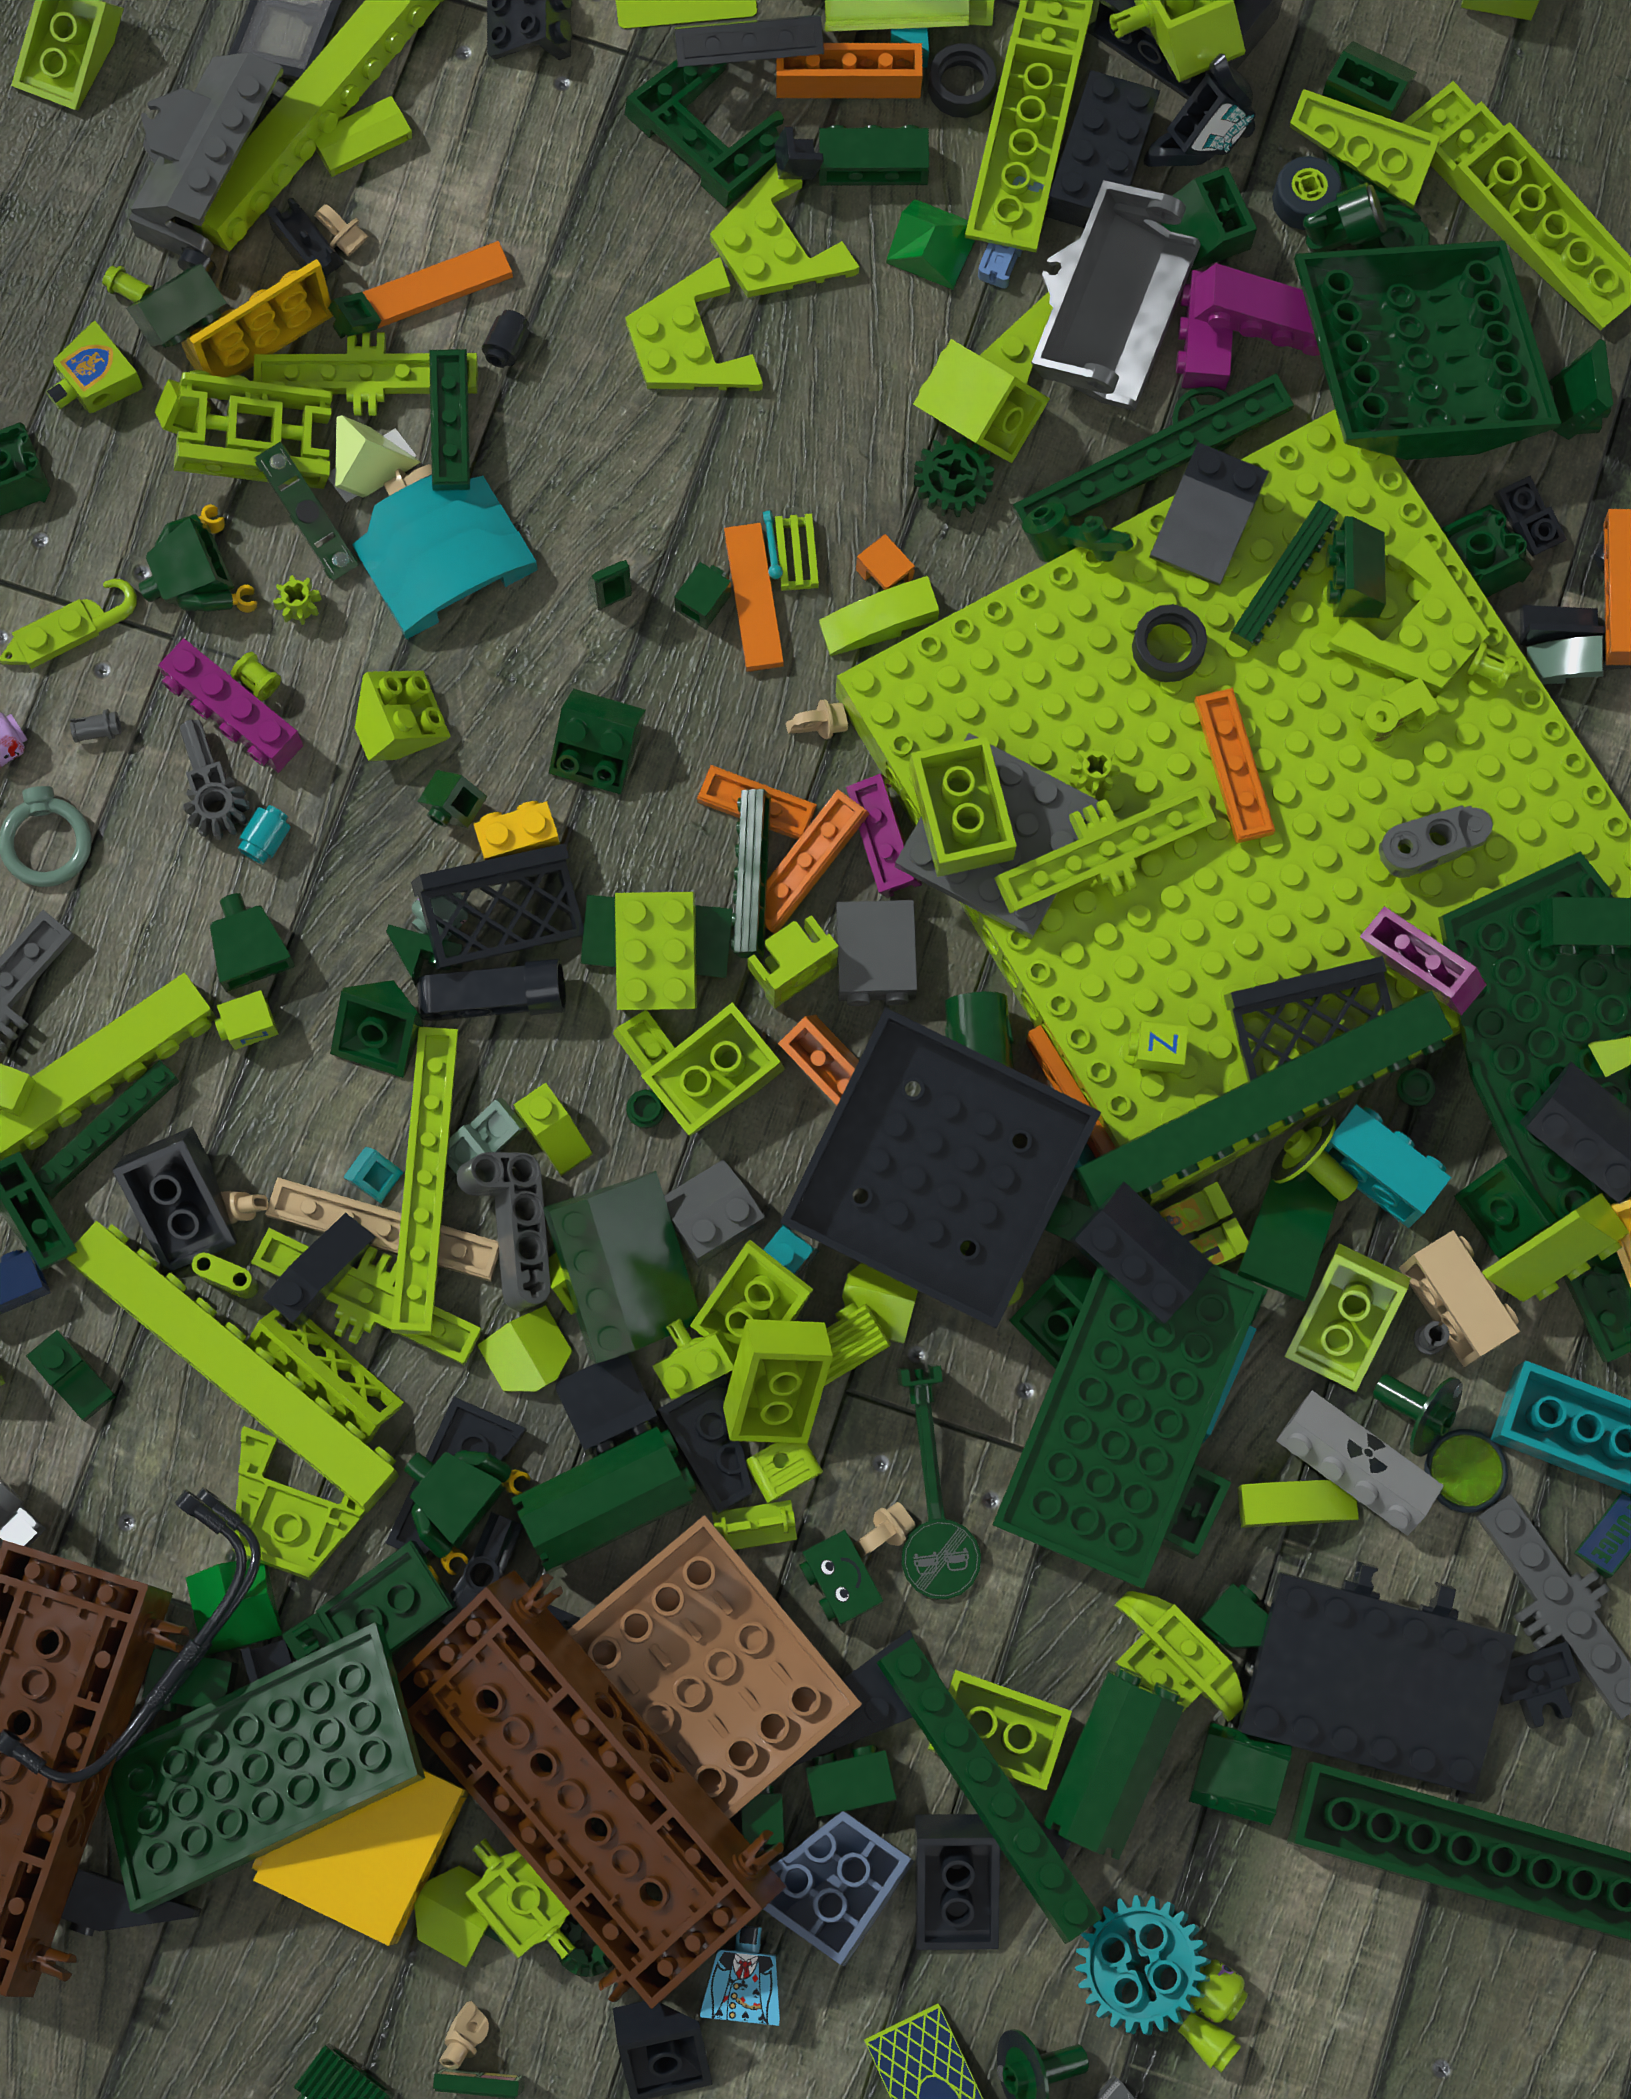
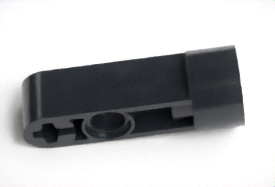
M560 959L528 961L525 963V966L426 975L417 979L418 1009L422 1020L440 1021L530 1012V1015L534 1016L564 1013L566 1011L565 977Z

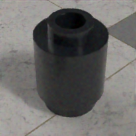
M504 310L501 315L495 318L481 347L486 360L490 364L504 368L505 366H513L516 363L529 336V321L522 314L513 310Z

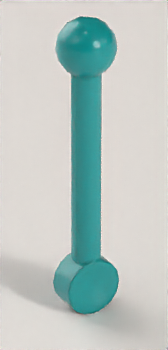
M768 510L763 512L771 562L768 574L771 578L778 579L782 576L783 570L778 565L773 528L774 518L772 511Z

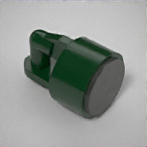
M1367 182L1337 193L1335 201L1327 203L1314 213L1308 214L1303 220V226L1308 234L1306 244L1313 253L1326 252L1351 243L1354 247L1384 236V231H1386L1385 218L1374 187Z

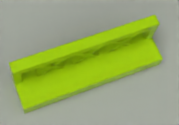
M272 1310L260 1319L245 1345L253 1351L258 1346L266 1351L276 1361L272 1367L283 1376L288 1371L296 1376L306 1386L302 1392L314 1401L319 1396L336 1411L332 1416L343 1426L349 1421L366 1435L362 1441L364 1444L370 1443L380 1426L402 1407L404 1402L311 1319H308L300 1330L297 1328V1331L286 1330L279 1324L277 1320L283 1316L276 1310ZM308 1344L319 1345L326 1352V1357L315 1356L308 1349ZM337 1370L348 1371L355 1377L356 1383L342 1380L338 1376ZM367 1396L377 1397L387 1407L378 1412L367 1402Z

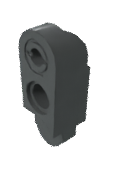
M1461 805L1398 824L1389 829L1380 842V860L1391 875L1393 874L1395 877L1407 878L1418 873L1420 874L1459 858L1462 853L1482 846L1492 831V819L1483 809ZM1439 833L1445 838L1446 845H1436L1430 839L1429 834ZM1406 844L1410 848V853H1402L1398 847Z

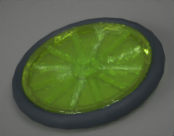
M1457 1429L1447 1432L1438 1439L1431 1451L1427 1453L1424 1464V1471L1444 1485L1436 1499L1442 1505L1454 1511L1474 1513L1485 1510L1501 1497L1506 1488L1508 1466L1505 1455L1500 1447L1491 1441L1490 1437L1479 1431Z

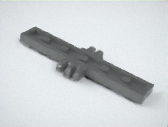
M44 910L36 916L0 957V1034H4L12 1042L15 1041L18 1035L7 1027L11 1021L22 1030L29 1024L11 1008L75 937L67 928ZM0 1040V1052L3 1054L8 1047Z
M1512 1494L1507 1495L1478 1515L1476 1519L1534 1600L1533 1603L1515 1614L1514 1618L1518 1623L1525 1621L1530 1615L1536 1620L1524 1628L1523 1631L1527 1636H1530L1539 1629L1543 1630L1545 1634L1538 1637L1532 1643L1537 1650L1558 1636L1563 1643L1567 1642L1572 1656L1617 1720H1622L1631 1714V1663L1594 1612L1602 1606L1598 1598L1606 1594L1610 1589L1604 1583L1591 1591L1588 1585L1600 1577L1596 1570L1583 1578L1579 1572L1569 1577Z

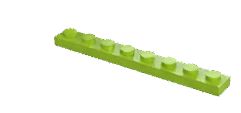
M419 1027L391 1321L392 1333L432 1335L458 1029Z

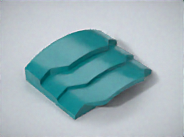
M432 475L404 487L374 505L368 532L352 544L406 640L439 623L437 612L498 579H501L503 585L507 587L538 570L535 558L519 531L515 529L484 476L470 479V490L433 491Z

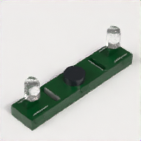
M279 442L254 457L257 467L265 475L289 513V517L294 525L298 527L323 566V570L328 578L334 581L357 567V559L352 551H349L323 510L324 507L319 499H316L295 466L284 444L282 445ZM296 476L298 480L282 490L278 488V486L292 477ZM330 534L334 535L332 539L318 548L315 546L316 543Z

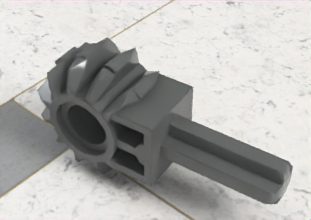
M187 720L180 725V732L193 769L186 772L191 789H187L186 793L191 801L183 804V810L186 814L190 815L187 822L191 828L199 827L198 832L202 837L208 836L213 831L214 837L221 840L224 830H228L231 835H236L237 831L234 824H246L247 818L242 812L250 810L249 801L243 799L246 791L243 786L235 787L234 779L226 776L220 761L214 762L202 722L200 720ZM214 802H225V806L221 811L216 813L208 811L210 805Z

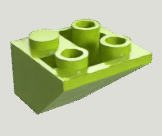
M424 671L366 672L363 675L355 730L368 761L397 760L446 741L451 737Z

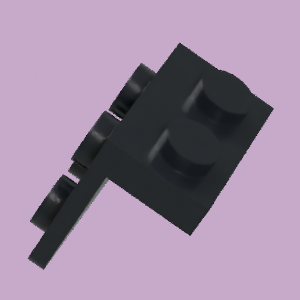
M487 0V54L493 59H499L539 45L558 60L571 57V40L573 36L571 29L572 0Z
M627 1354L597 1364L595 1363L556 1383L555 1388L586 1456L592 1453L598 1456L617 1447V1441L630 1435L633 1439L653 1429V1424L659 1422L651 1401H649Z

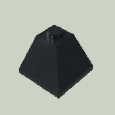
M645 2001L613 2008L617 2045L630 2099H651L713 2085L699 2021L660 2002L653 2009Z

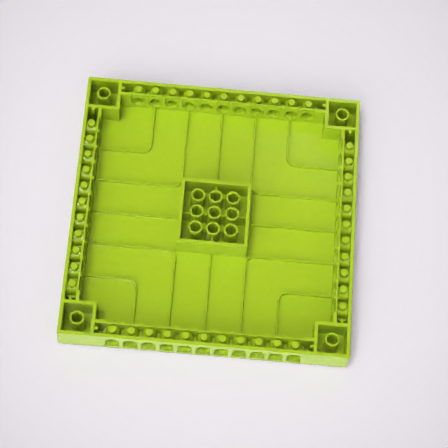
M1335 409L1241 459L1269 472L1220 586L1149 558L1174 499V496L1112 528L1113 530L1129 534L1134 543L1133 547L1128 551H1117L1112 561H1098L1092 550L1076 547L837 675V700L839 703H843L846 715L882 775L890 780L892 786L890 788L914 828L921 818V813L909 770L911 753L962 742L968 733L978 738L988 736L991 745L1077 789L1079 775L1070 774L1072 765L1081 764L1077 759L1078 751L1083 750L1087 754L1093 751L1095 744H1098L1099 750L1106 754L1113 751L1114 756L1111 762L1112 765L1120 767V772L1118 776H1109L1114 782L1112 790L1109 791L1103 786L1101 789H1098L1096 796H1092L1091 790L1085 787L1077 790L1098 801L1107 800L1117 823L1199 786L1202 787L1217 820L1215 823L1134 858L1137 870L1133 871L1132 874L1137 886L1132 890H1126L1121 879L1118 878L1122 885L1123 893L1114 897L1107 884L1100 885L1094 876L1058 892L1032 939L959 901L1035 1028L1039 1025L1042 1026L1089 1105L1101 1112L1098 1120L1116 1148L1248 1082L1230 1010L1227 1011L1224 995L1234 991L1375 958L1366 948L1360 935L1384 906L1443 945L1438 917L1580 851L1612 890L1611 894L1614 898H1631V819L1395 457L1345 444ZM1320 500L1339 512L1336 521L1339 523L1335 530L1340 529L1345 516H1353L1385 532L1386 605L1379 618H1354L1378 639L1385 640L1429 591L1400 567L1402 560L1425 537L1489 631L1490 635L1484 642L1487 644V649L1507 658L1512 655L1517 657V660L1502 689L1497 687V682L1477 673L1474 675L1467 673L1475 655L1474 653L1439 693L1428 689L1440 708L1434 721L1421 727L1415 718L1394 729L1391 737L1385 741L1373 742L1367 739L1362 733L1361 721L1368 706L1383 696L1410 683V681L1393 675L1394 672L1373 663L1370 665L1365 664L1361 658L1343 651L1338 653L1327 647L1330 640L1351 618L1333 617V604L1327 603V585L1329 580H1333V568H1327L1326 553L1328 545H1333L1334 531L1332 534L1327 532L1323 538L1326 540V543L1319 553L1315 551L1311 558L1314 561L1308 571L1302 570L1299 576L1302 579L1295 590L1290 589L1287 593L1289 599L1282 609L1278 607L1274 614L1277 617L1271 627L1265 626L1262 633L1265 635L1259 645H1253L1250 651H1247L1229 640L1231 631L1317 501ZM1174 604L1188 608L1200 618L1206 628L1207 645L1201 664L1192 675L1181 681L1162 682L1150 678L1139 669L1133 658L1132 642L1138 622L1148 611L1160 605ZM1161 624L1154 627L1148 634L1147 647L1150 654L1159 661L1179 663L1190 654L1192 642L1189 634L1181 627L1172 624ZM1233 688L1275 828V832L1271 836L1237 844L1194 702L1196 696ZM1089 767L1088 771L1091 774L1095 771H1099L1101 773L1102 769L1098 767L1093 770ZM1461 805L1483 809L1491 817L1492 831L1482 846L1462 853L1459 858L1420 874L1418 873L1407 878L1395 877L1393 874L1391 875L1380 860L1379 844L1388 830L1398 824ZM1439 833L1429 834L1430 839L1436 845H1446L1445 838ZM1404 844L1398 847L1400 852L1410 853L1408 845ZM1385 964L1387 971L1384 972L1392 1008L1426 993V991ZM1375 983L1361 986L1354 998L1356 1002L1371 1011L1379 1000ZM1353 988L1343 990L1340 992L1349 997ZM1327 994L1323 996L1316 1009L1335 1020L1345 1002L1333 994ZM1316 997L1302 1001L1311 1006ZM1437 1000L1453 1031V1034L1443 1038L1445 1042L1459 1034L1461 1030L1457 1012ZM1289 1003L1285 1005L1278 1019L1297 1030L1307 1011L1295 1003ZM1350 1005L1339 1024L1351 1030L1365 1023L1369 1016ZM1277 1007L1264 1010L1273 1015ZM1382 1007L1377 1015L1383 1014ZM1257 1012L1242 1015L1245 1030L1259 1039L1270 1020ZM1312 1014L1302 1033L1321 1044L1331 1025ZM1141 1021L1189 1026L1185 1066L1180 1074L1133 1068L1134 1056L1128 1055L1130 1032H1137ZM1274 1024L1264 1042L1283 1053L1293 1034ZM1336 1029L1330 1040L1343 1033ZM1298 1038L1287 1057L1294 1059L1314 1049V1047ZM1248 1040L1250 1050L1252 1051L1255 1043ZM1261 1047L1253 1059L1257 1076L1272 1070L1279 1060L1278 1057ZM1420 1050L1408 1056L1411 1061L1423 1053ZM1384 1068L1374 1073L1373 1076L1375 1080H1378L1389 1072L1387 1068ZM1350 1085L1338 1091L1341 1099L1320 1109L1317 1103L1303 1109L1306 1116L1287 1126H1284L1282 1121H1279L1268 1127L1271 1133L1268 1136L1251 1144L1245 1138L1233 1144L1234 1153L1215 1162L1209 1156L1197 1162L1200 1170L1191 1175L1178 1179L1177 1175L1174 1174L1162 1180L1165 1187L1146 1197H1143L1141 1192L1137 1194L1153 1207L1356 1091Z

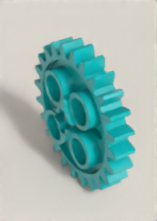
M1134 1895L1132 1907H1130L1125 1900L1120 1898L1117 1901L1118 1912L1115 1913L1111 1908L1104 1906L1103 1912L1106 1920L1104 1922L1099 1920L1093 1925L1096 1929L1094 1934L1087 1932L1081 1934L1089 1942L1088 1948L1076 1949V1953L1086 1957V1963L1076 1966L1075 1970L1087 1974V1979L1080 1982L1078 1987L1083 1990H1092V1993L1085 2002L1091 2006L1101 2004L1096 2014L1098 2018L1104 2019L1112 2013L1111 2027L1118 2029L1125 2021L1126 2032L1135 2034L1140 2023L1143 2034L1151 2035L1153 2023H1155L1160 2031L1168 2032L1167 2019L1170 2018L1177 2024H1183L1180 2010L1184 2009L1194 2013L1196 2010L1189 2000L1192 1996L1204 1998L1205 1996L1196 1986L1198 1982L1210 1981V1977L1200 1973V1967L1210 1964L1211 1960L1198 1954L1200 1950L1207 1946V1942L1193 1940V1937L1200 1928L1195 1924L1184 1926L1189 1916L1186 1912L1181 1911L1173 1917L1174 1904L1167 1901L1160 1910L1159 1899L1151 1896L1145 1907L1142 1897ZM1160 1927L1164 1935L1163 1942L1159 1947L1151 1949L1147 1944V1935L1151 1929ZM1131 1929H1134L1136 1932L1135 1937L1139 1953L1130 1939L1129 1931ZM1116 1941H1122L1125 1946L1124 1957L1120 1961L1113 1963L1109 1957V1949ZM1139 1954L1150 1960V1964L1145 1966L1146 1975L1135 1969V1966L1141 1964ZM1173 1967L1177 1973L1176 1984L1172 1988L1165 1990L1160 1983L1161 1974L1165 1969ZM1146 1976L1148 1977L1149 1983L1151 1984L1152 1988L1155 1990L1157 1998L1153 2002L1150 2000V1991ZM1134 1981L1138 1986V1996L1135 2001L1127 2004L1122 1998V1990L1126 1983Z

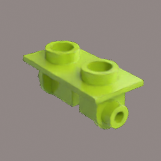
M791 1500L725 1510L718 1515L715 1512L712 1513L714 1527L733 1550L797 1540Z

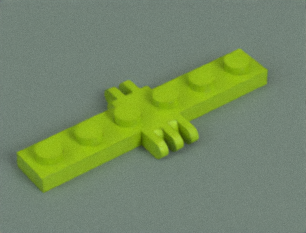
M365 332L362 333V346H356V335L347 337V354H254L253 381L266 382L268 380H278L284 382L287 386H319L325 391L333 392V394H346L347 402H353L354 416H362L363 402H368L369 416H377V403L385 402V394H430L429 353L386 354L385 332H377V346H371V333ZM467 353L468 394H478L477 353Z
M1199 786L1118 823L1109 803L1105 799L1096 802L1101 818L1098 817L1092 805L1083 808V815L1087 824H1085L1079 811L1069 814L1070 822L1078 837L1077 841L994 877L1010 914L1094 876L1100 885L1107 884L1114 897L1123 893V888L1118 878L1121 879L1126 890L1129 891L1136 888V880L1132 874L1133 871L1137 870L1134 858L1217 821L1202 787Z
M268 1228L251 1264L279 1278L309 1246ZM372 1246L367 1249L358 1268L352 1267L325 1299L338 1306L334 1317L340 1319L334 1334L342 1338L351 1324L354 1328L348 1341L354 1344L358 1343L364 1331L371 1333L376 1324L391 1331L397 1261L391 1272L386 1271L392 1256L383 1253L377 1265H373L372 1262L376 1257L378 1249ZM434 1306L432 1335H399L465 1366L482 1329Z

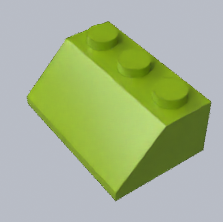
M1601 1193L1482 1271L1486 1279L1522 1302H1525L1534 1295L1541 1301L1560 1288L1556 1281L1567 1275L1569 1280L1572 1281L1589 1270L1591 1267L1586 1261L1598 1255L1603 1261L1621 1249L1622 1246L1618 1241L1629 1234V1231Z

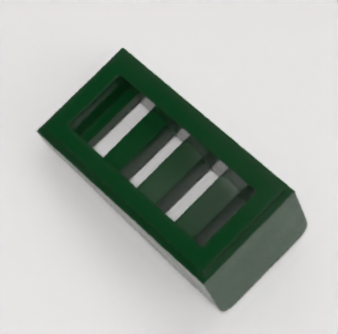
M626 560L617 562L591 575L587 583L588 590L598 609H603L631 596L630 568Z

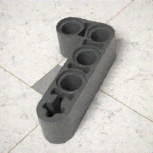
M481 1153L460 1166L456 1179L461 1190L468 1195L495 1196L503 1298L511 1309L524 1311L546 1300L550 1294L551 1287L540 1165L536 1158L528 1153ZM475 1167L482 1169L485 1174V1182L477 1177ZM512 1167H515L521 1173V1182L513 1176ZM515 1205L522 1208L525 1220L517 1216ZM519 1244H522L527 1249L528 1259H525L519 1253Z

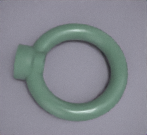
M37 786L27 788L22 791L23 803L14 808L2 824L0 830L1 859L8 871L26 884L38 887H52L63 884L76 876L88 860L92 843L89 825L77 808L64 800L54 797L53 787ZM55 813L65 818L74 829L76 836L75 851L70 860L59 869L49 872L32 870L20 861L15 852L14 838L20 824L30 816H45Z

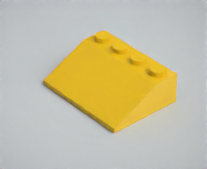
M316 259L299 270L289 271L281 278L280 282L272 287L255 292L249 301L236 309L226 310L214 323L191 332V335L181 344L193 368L206 371L211 376L228 377L240 375L254 366V354H274L333 317L328 309L331 299L321 264Z

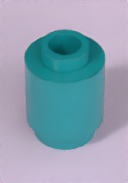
M268 805L266 810L258 807L239 837L241 843L237 849L251 860L264 865L268 858H273L291 829V826L286 822L288 816L271 805Z

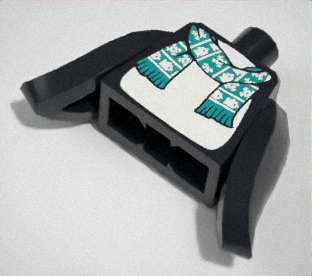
M1218 54L1210 63L1209 69L1212 75L1206 74L1166 129L1169 133L1159 137L1151 144L1144 157V165L1148 167L1201 165L1209 161L1214 155L1228 154L1241 137L1248 138L1253 134L1256 112L1251 107L1253 91L1247 79L1228 63L1225 54Z

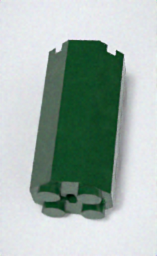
M655 1427L511 1498L517 1510L524 1507L517 1511L537 1555L540 1556L542 1561L549 1558L548 1561L542 1563L547 1574L693 1503L691 1495L697 1492L696 1486L687 1467L684 1466L679 1469L674 1460L679 1457V1453L669 1430L660 1433L658 1427Z
M1121 1665L1118 1666L1116 1672L1107 1671L1043 1820V1826L1051 1829L1053 1822L1061 1827L1058 1835L1091 1851L1104 1855L1106 1849L1110 1848L1111 1858L1117 1860L1121 1857L1185 1707L1183 1703L1178 1701L1180 1698L1178 1691L1159 1682H1156L1154 1688L1141 1683L1142 1678L1139 1673Z

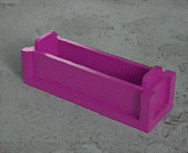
M878 774L849 785L846 789L849 798L870 813L859 827V831L878 892L889 898L894 896L893 892L911 885L916 888L921 886L922 882L894 867L906 843L888 789L892 787L890 780L884 775Z

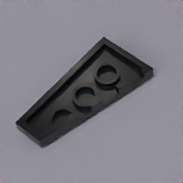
M453 1396L426 1454V1458L435 1464L445 1452L454 1456L461 1450L488 1452L503 1461L527 1429ZM414 1480L386 1544L400 1549L406 1543L413 1540L418 1543L427 1557L431 1550L420 1540L411 1514L415 1502L410 1498V1495L419 1484Z
M910 1630L842 1679L862 1705L798 1759L790 1768L913 1718L876 1663L913 1637Z

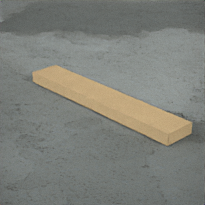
M277 1177L269 1206L265 1213L267 1217L324 1233L346 1212L376 1236L375 1241L370 1246L398 1255L401 1213ZM441 1225L438 1267L492 1282L499 1260L498 1241Z

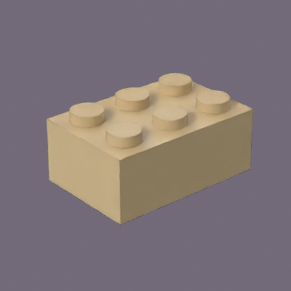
M1453 1230L1413 1254L1399 1269L1404 1275L1411 1278L1410 1286L1433 1321H1440L1438 1326L1444 1323L1448 1327L1450 1336L1447 1342L1463 1367H1466L1518 1334L1520 1330L1516 1326L1519 1321L1515 1312L1508 1304L1501 1303L1494 1292L1496 1285L1486 1279L1482 1273L1484 1270L1480 1271L1472 1259L1474 1252L1468 1241L1463 1236L1458 1237Z

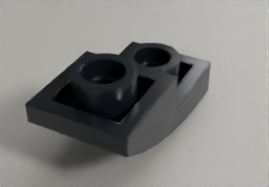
M1531 475L1494 493L1514 532L1521 535L1527 542L1526 549L1531 556H1535L1567 540L1552 507H1545Z

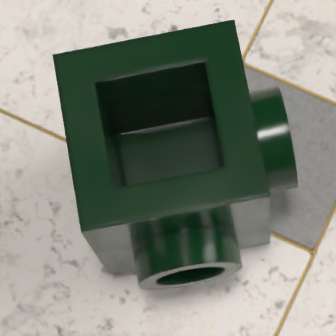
M437 770L417 802L429 811L427 817L442 827H447L448 824L468 828L488 796L464 776Z

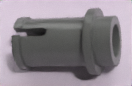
M109 709L103 710V714L70 719L71 734L75 743L106 736L111 740L115 739V735L122 732L118 713L110 712Z
M1432 1321L1429 1324H1423L1414 1333V1344L1421 1353L1433 1355L1442 1350L1450 1336L1449 1329L1444 1323L1438 1326L1440 1321ZM1429 1333L1435 1337V1342L1433 1344L1431 1343L1432 1339L1430 1338Z

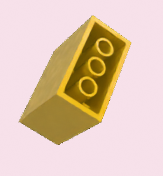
M423 1768L425 1779L255 1859L252 1869L256 1870L257 1873L253 1881L387 1946L397 1944L415 1908L414 1904L436 1864L469 1792L465 1788Z

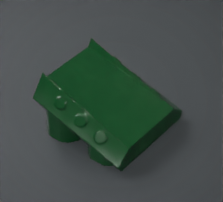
M1602 339L1596 341L1548 381L1553 386L1554 402L1561 421L1559 428L1553 431L1568 440L1577 434L1599 433L1602 428V418H1608L1611 413L1613 397L1606 342Z
M21 422L0 430V516L38 501L45 503L50 492V486L25 425Z
M1492 504L1441 528L1486 598L1519 581L1523 583L1533 570V567L1526 558L1527 542L1521 535L1510 533L1506 527V517L1501 511L1496 510Z
M1210 1722L1189 1795V1802L1233 1814L1245 1820L1271 1826L1276 1815L1281 1790L1291 1759L1292 1746L1241 1733L1239 1730Z

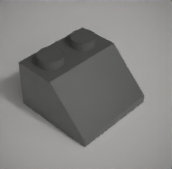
M721 1160L664 1195L673 1227L698 1267L765 1226L763 1213L745 1185L724 1160Z

